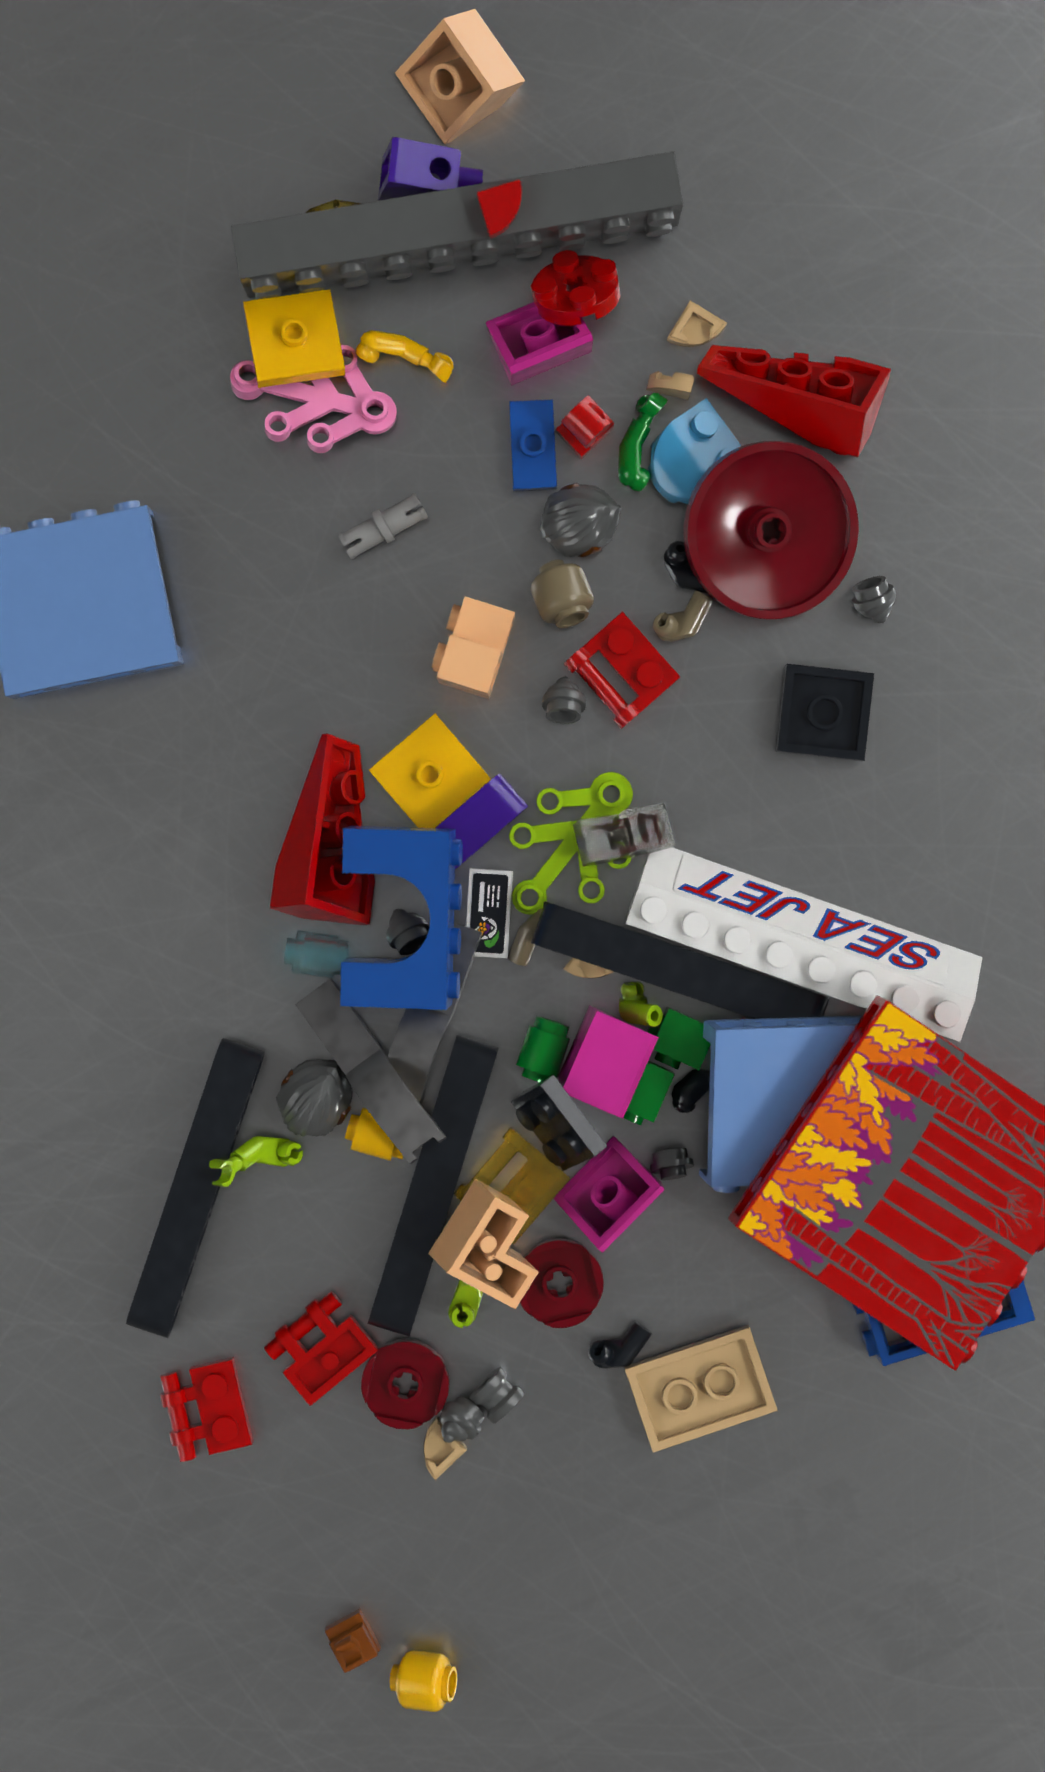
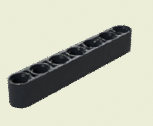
M546 901L531 941L534 945L753 1019L824 1017L830 999L803 988Z
M459 1035L456 1036L431 1116L447 1138L439 1143L432 1137L422 1146L368 1320L369 1325L410 1337L433 1263V1258L428 1253L443 1230L494 1066L498 1047Z
M225 1038L221 1040L128 1313L127 1325L169 1338L221 1187L214 1186L212 1182L217 1181L221 1177L222 1170L210 1168L209 1163L212 1159L228 1160L230 1158L263 1062L264 1051Z

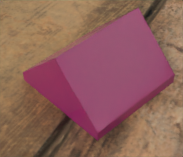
M534 302L485 322L511 386L592 352L593 338L582 317V324L563 326L553 324L544 320L539 315L538 308Z
M589 1005L557 1080L569 1096L617 1117L624 1118L659 1037Z
M615 1136L606 1143L607 1147L591 1158L553 1197L557 1204L602 1253L665 1190L662 1182Z

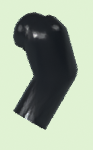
M675 541L671 543L664 553V565L674 583L681 588L707 593L698 582L690 567L684 542Z
M691 1070L674 1085L671 1094L673 1098L672 1104L678 1112H692L695 1109V1103L706 1092H709L710 1070Z
M634 1321L622 1339L593 1342L588 1351L589 1359L595 1366L604 1369L629 1366L649 1340L652 1333L643 1325Z

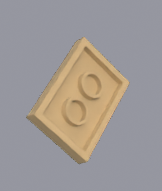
M749 1325L624 1367L653 1453L778 1411Z

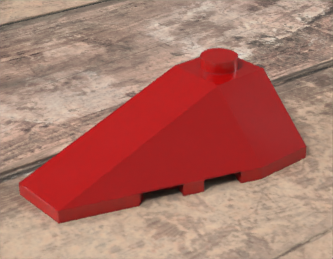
M712 345L698 365L697 374L812 444L829 449L839 455L859 457L871 436L890 378L891 369L850 357L835 356L834 363L809 361V354L794 352L793 358L779 359L771 358L770 354L763 349Z
M328 733L321 735L275 866L270 909L302 919L363 926L370 925L375 887L374 874L342 873L343 828L363 826L360 803L365 799L360 745Z

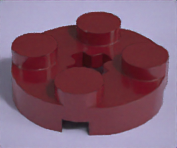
M565 1238L543 1241L525 1254L524 1258L539 1273L520 1301L523 1309L537 1321L543 1322L544 1325L552 1328H568L585 1321L597 1307L604 1289L603 1274L596 1257L582 1243ZM561 1271L564 1277L570 1276L573 1283L566 1286L567 1293L563 1295H558L556 1288L549 1289L547 1286V1281H551L553 1273Z
M398 1339L382 1344L378 1351L369 1358L362 1375L361 1391L365 1403L367 1402L369 1409L381 1423L396 1429H414L430 1421L443 1409L449 1392V1374L443 1357L429 1345L413 1339ZM404 1372L412 1374V1380L418 1382V1388L410 1389L408 1395L399 1394V1386L393 1384V1379L401 1378Z

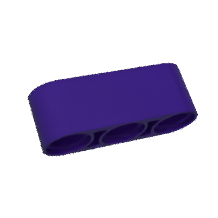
M499 773L436 828L456 829L455 839H462L463 864L521 814L528 805Z

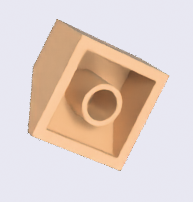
M476 9L443 18L395 72L444 145L452 142L499 109L525 82V79Z

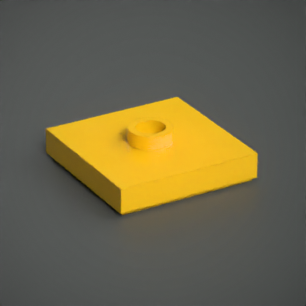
M330 289L243 301L258 388L345 375L344 359Z
M435 713L369 769L371 774L418 828H436L491 780L488 774Z

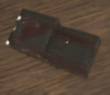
M665 803L627 808L619 814L580 819L573 824L583 867L645 855L668 849L675 845Z

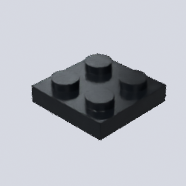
M786 664L776 752L865 761L874 673Z
M554 1075L523 1091L511 1101L517 1109L516 1116L520 1123L526 1129L535 1133L543 1144L542 1149L545 1156L554 1165L560 1166L563 1171L595 1157L607 1147L606 1143Z

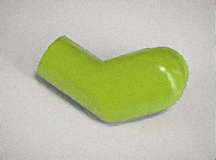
M637 981L624 983L621 986L622 997L619 999L620 1017L625 1022L651 1027L658 1026L663 1017L662 1009L658 1005L648 1004L647 996H644V985Z

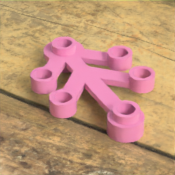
M341 345L343 356H347L352 360L350 364L345 365L344 378L354 397L338 393L330 378L310 380L312 385L296 382L258 388L256 376L250 381L240 378V375L245 372L255 374L254 363L250 360L237 363L230 373L231 389L237 397L243 400L256 399L265 392L306 403L288 413L274 411L267 415L264 422L265 433L272 441H284L290 436L291 432L332 411L348 415L330 426L325 423H315L308 429L307 444L316 453L328 452L334 443L360 430L373 435L384 433L394 425L397 415L396 405L390 396L383 392L372 391L357 366L358 357L355 354V350L348 345ZM375 406L380 407L383 412L379 415H371L367 412V409ZM274 422H282L286 425L282 431H274L270 426ZM323 433L328 436V440L324 443H318L313 440V436Z

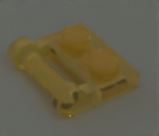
M510 1127L502 1136L505 1141L467 1185L462 1183L454 1192V1195L461 1201L475 1179L489 1186L517 1152L524 1155L528 1160L500 1191V1193L508 1196L529 1215L512 1243L514 1245L570 1180V1176L559 1166L550 1162L539 1149L518 1131Z

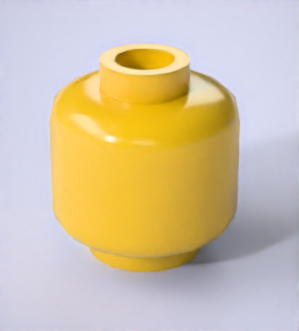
M417 1650L408 1651L402 1657L400 1664H394L391 1669L390 1689L391 1691H396L398 1702L403 1708L437 1712L443 1709L446 1702H452L457 1688V1670L455 1666L450 1665V1661L445 1654Z

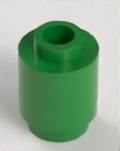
M536 1016L534 1025L528 1026L516 1062L517 1066L524 1068L521 1076L537 1082H541L552 1075L558 1078L570 1042V1038L567 1037L569 1026Z

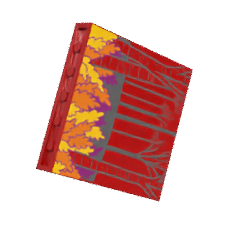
M876 995L728 1219L735 1227L956 1371L961 1363L968 1362L975 1353L978 1345L976 1340L984 1328L991 1326L998 1319L1003 1307L1001 1303L1010 1289L1017 1288L1027 1274L1026 1265L1034 1253L1040 1252L1045 1248V1106L890 1001Z

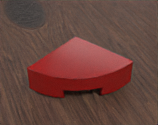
M520 179L477 192V198L490 239L505 232L517 216L522 201Z

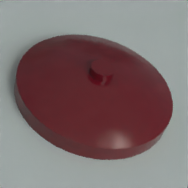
M760 441L728 452L712 464L700 478L691 494L685 513L683 527L684 545L688 562L698 582L720 604L732 611L758 619L788 618L814 608L830 596L842 582L852 564L857 548L859 534L858 513L854 497L844 477L822 455L807 447L790 442Z

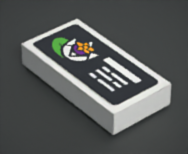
M469 868L466 926L483 932L475 953L476 957L508 959L513 871Z

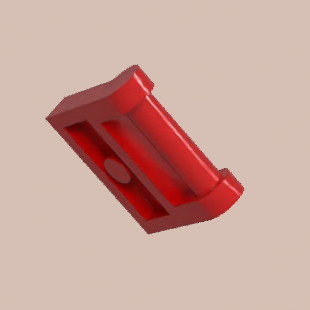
M623 611L564 662L571 673L576 671L616 716L613 719L614 722L621 729L680 678L679 674ZM597 652L601 654L638 696L631 704H628L589 660Z

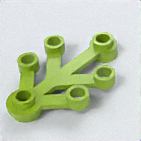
M607 772L596 777L590 788L566 791L546 788L537 795L536 805L544 814H555L561 807L590 805L579 820L534 826L527 823H517L511 828L509 832L510 842L519 849H526L533 843L563 840L532 880H523L514 887L512 902L519 912L532 915L543 908L545 901L547 902L546 890L576 852H578L581 882L578 885L579 897L587 903H596L602 899L605 888L598 879L596 860L589 862L585 860L578 829L598 825L604 817L605 823L623 820L622 812L630 806L633 798L631 784L623 775ZM609 785L615 786L619 790V798L613 803L607 802L603 798V790ZM546 793H553L558 799L557 806L552 810L545 809L541 804V798ZM525 827L530 831L531 838L526 844H519L515 841L514 832L516 829ZM614 843L616 846L630 850L624 843ZM632 853L626 854V859L621 864L613 863L610 858L605 860L609 866L622 869L630 863ZM593 881L599 886V893L595 898H587L583 894V887L587 882ZM526 889H533L538 894V900L532 906L523 904L521 900V895Z

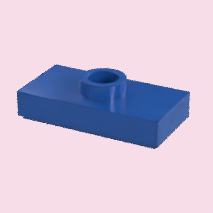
M553 399L509 401L513 491L557 489Z

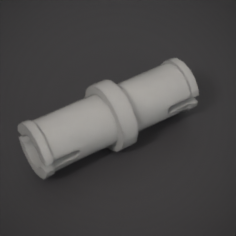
M416 493L411 494L410 497L383 512L380 509L371 513L372 518L344 533H340L338 536L343 546L358 538L361 539L359 542L346 548L349 557L353 560L359 554L385 540L389 544L396 540L394 535L423 519L429 518L423 506L406 514L407 511L421 504Z

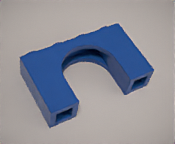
M349 826L343 828L342 873L388 874L408 880L419 889L427 902L430 913V926L424 943L410 956L397 959L348 957L341 962L340 1006L447 1010L452 1005V999L459 998L460 973L453 972V954H460L461 929L454 928V910L461 909L462 886L455 883V866H461L463 843L462 839H455L456 829Z

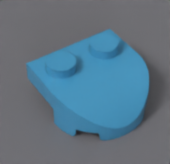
M707 398L670 422L650 446L652 448L651 463L648 466L650 479L658 492L671 503L680 501L688 504L696 484L709 467L728 452L741 447V444Z

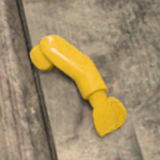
M369 330L360 337L361 342L355 350V354L359 358L369 363H375L379 358L380 352L400 356L413 365L429 368L444 383H447L454 368L453 361L448 355L441 352H435L432 355L429 353V348L400 334Z

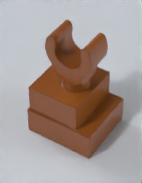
M361 1608L325 1628V1633L330 1641L329 1645L344 1673L378 1656V1652H380L381 1646Z

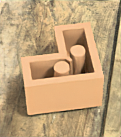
M466 596L462 606L454 604L446 627L447 630L453 631V634H450L447 644L439 642L431 666L433 671L438 672L437 679L439 684L489 699L513 626L515 612Z
M475 1179L428 1254L451 1276L514 1309L517 1308L539 1273L519 1252L510 1248L529 1215L508 1196Z

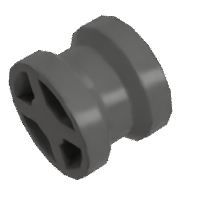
M501 1367L485 1378L469 1396V1399L474 1404L482 1405L487 1410V1418L493 1424L507 1415L525 1394L519 1386H512L506 1380L507 1373Z

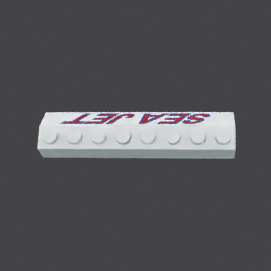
M667 845L649 850L624 920L625 924L868 1009L876 995L890 1001L937 1034L961 1042L975 1002L983 958Z

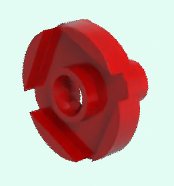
M572 250L556 253L552 258L553 263L540 270L531 284L533 300L538 308L539 315L550 323L563 326L582 324L581 317L594 313L596 320L606 316L616 307L621 296L616 263L613 260L589 255H578Z

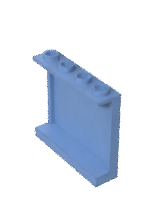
M137 500L115 504L113 506L114 512L97 515V510L95 509L82 510L70 514V521L54 524L53 518L38 519L28 522V529L11 532L10 527H0V673L5 697L18 699L184 665L181 647L176 642L151 518L154 515L147 505L140 506V502Z
M863 1015L704 1020L703 1038L711 1044L707 1169H699V1176L711 1188L713 1187V1190L733 1193L738 1192L740 1186H749Z

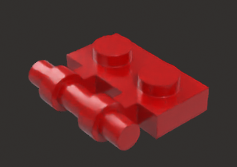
M333 1291L329 1292L320 1301L314 1299L305 1307L306 1312L290 1326L287 1324L281 1326L275 1331L276 1337L264 1346L265 1351L273 1360H276L286 1351L292 1356L295 1361L287 1366L282 1373L309 1406L318 1401L379 1349L352 1314L338 1325L331 1318L330 1314L342 1305V1302ZM318 1326L325 1336L307 1350L300 1339Z
M234 1357L192 1366L189 1369L192 1385L180 1387L177 1372H169L160 1376L164 1391L160 1393L163 1408H168L172 1431L169 1432L172 1446L177 1447L180 1462L197 1458L193 1441L203 1438L206 1439L209 1455L253 1444L254 1441ZM196 1400L201 1423L189 1425L184 1403Z

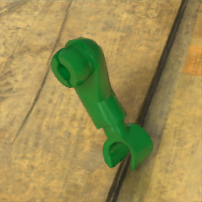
M658 393L644 395L638 399L636 410L640 413L637 419H632L619 445V481L624 486L628 485L631 489L638 492L645 488L650 479V472L640 467L642 445L650 433L651 428L649 427L653 417L668 401V399Z

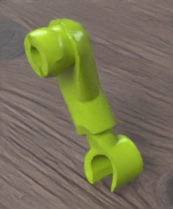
M252 1137L233 1151L228 1160L212 1159L210 1161V1168L222 1170L221 1177L217 1181H213L212 1184L214 1186L227 1187L234 1180L236 1172L245 1171L255 1163L280 1167L294 1166L301 1161L303 1150H299L301 1148L299 1143L286 1138Z
M459 1280L448 1311L451 1322L458 1328L468 1327L473 1323L483 1295L482 1291Z

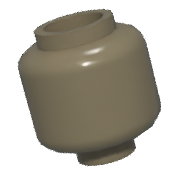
M561 559L547 562L539 569L540 574L532 581L530 588L541 618L549 624H555L558 628H568L584 621L588 617V611L594 603V595L584 570L577 564H564V561Z

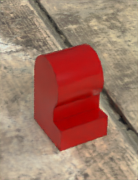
M588 395L562 419V424L556 428L555 432L582 459L613 430L614 421Z

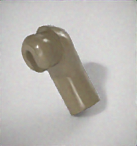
M694 591L685 611L671 614L666 612L660 613L654 619L653 629L657 636L664 641L673 642L693 637L698 633L714 600L701 592Z
M542 909L534 913L518 928L508 955V959L511 962L521 966L528 965L535 948L531 941Z

